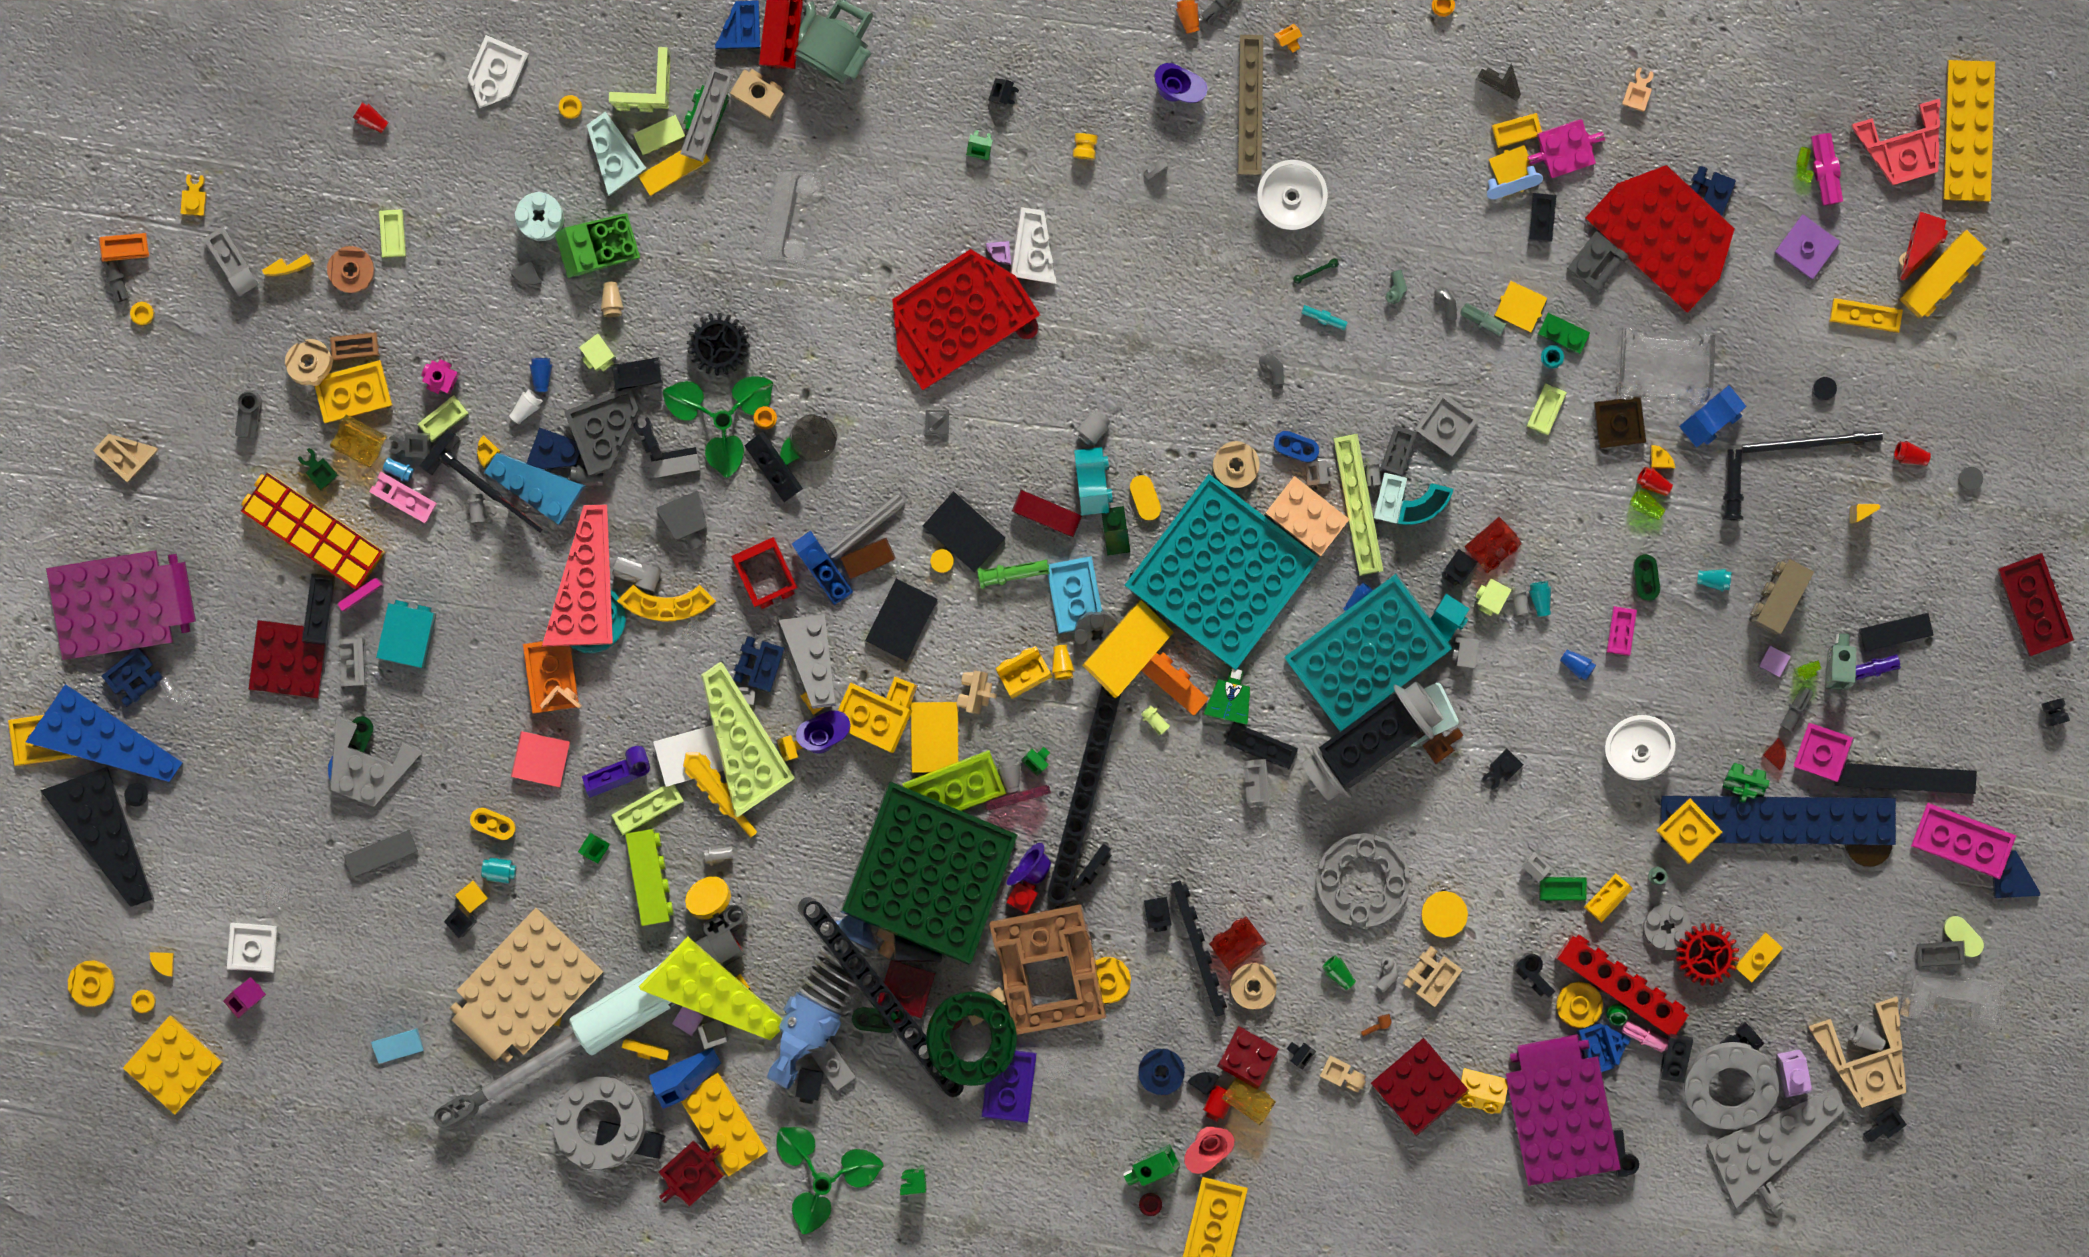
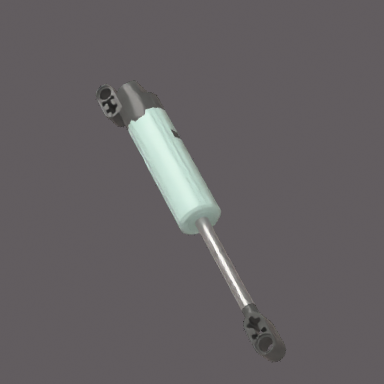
M738 905L726 907L722 913H716L713 915V918L705 921L703 929L707 935L695 942L726 970L727 965L745 955L733 932L742 928L747 923V912ZM734 911L741 912V918L737 922H732L730 919ZM722 918H724L725 921L730 925L729 927H727L724 924L725 922L722 920ZM714 924H717L719 926L718 933L712 931L714 929ZM658 966L648 970L569 1019V1023L574 1033L474 1094L470 1096L460 1095L438 1108L434 1113L436 1125L447 1130L453 1129L475 1116L479 1106L578 1046L582 1045L589 1055H594L672 1008L675 1003L644 992L639 988V985ZM465 1101L471 1103L468 1105V1111L462 1109L465 1107ZM449 1112L451 1120L449 1123L443 1124L442 1116L444 1113Z

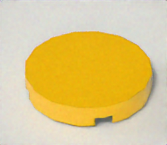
M719 877L703 878L692 885L687 892L685 899L686 908L695 918L700 920L711 919L716 913L720 914L726 909L731 899V891L725 881Z
M1435 892L1422 905V922L1426 929L1435 936L1444 938L1454 936L1462 931L1467 922V906L1462 898L1453 892Z
M1103 957L1095 960L1103 1002L1111 1004L1120 1001L1127 994L1131 984L1128 968L1122 961L1114 957Z
M96 960L84 961L78 964L68 977L69 993L78 1004L85 1007H96L105 1003L112 996L115 989V977L111 969L104 963Z
M1573 982L1562 988L1558 994L1556 1001L1557 1013L1562 1021L1571 1027L1580 1029L1589 1027L1597 1022L1601 1016L1603 1001L1598 990L1589 983Z

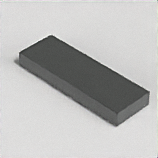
M407 830L347 854L344 858L353 878L416 853L418 849L410 830Z

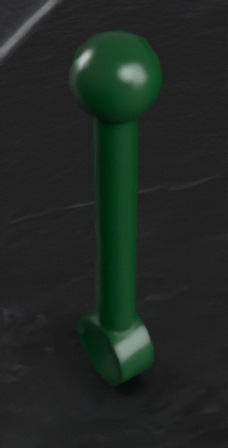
M1333 258L1329 263L1301 276L1295 275L1293 278L1294 283L1300 284L1305 278L1330 267H1337L1339 265L1338 259Z

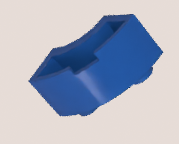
M1728 385L1710 399L1707 404L1693 413L1679 427L1696 448L1702 443L1708 445L1717 438L1715 433L1728 422L1732 425L1742 417L1740 412L1747 406Z

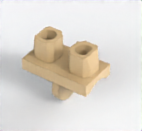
M975 670L974 673H963L962 685L971 686L969 695L959 694L957 706L966 709V712L980 714L982 705L988 706L989 698H997V694L991 693L992 683H987L988 673Z

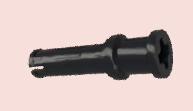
M1728 449L1727 493L1723 496L1725 515L1722 516V520L1741 521L1744 517L1741 515V503L1744 500V496L1740 494L1742 450L1736 449L1734 459L1733 449Z

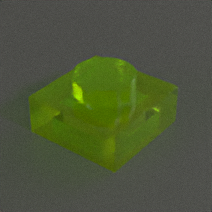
M1815 660L1793 669L1796 677L1803 676L1804 680L1817 676L1816 671L1822 668L1819 660Z

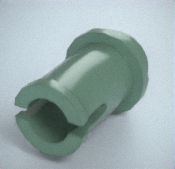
M1661 867L1652 868L1648 874L1649 881L1654 885H1661L1668 878L1666 871ZM1658 872L1661 873L1660 880L1654 878Z

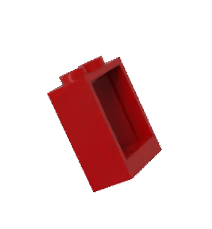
M775 537L731 556L755 608L760 606L762 610L773 605L772 600L780 596L784 600L795 595L794 590L798 587ZM773 549L789 586L758 599L742 562Z

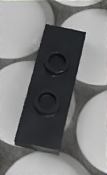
M761 432L744 445L784 503L803 489L764 432Z

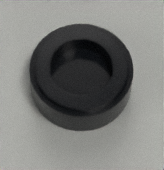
M1821 377L1813 384V393L1820 400H1829L1837 392V385L1830 377Z

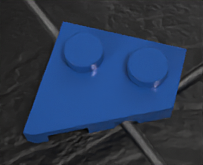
M759 0L735 1L721 35L715 44V49L760 48Z

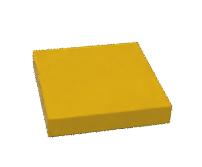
M1691 798L1656 830L1687 864H1690L1722 833Z

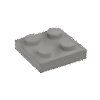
M1441 392L1414 430L1453 457L1479 418Z

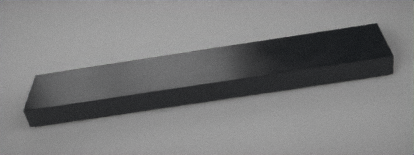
M1845 763L1839 782L1835 781V786L1976 794L1977 771Z

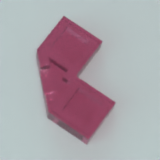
M1044 785L990 800L985 804L987 811L1047 795L1051 791L1049 785Z

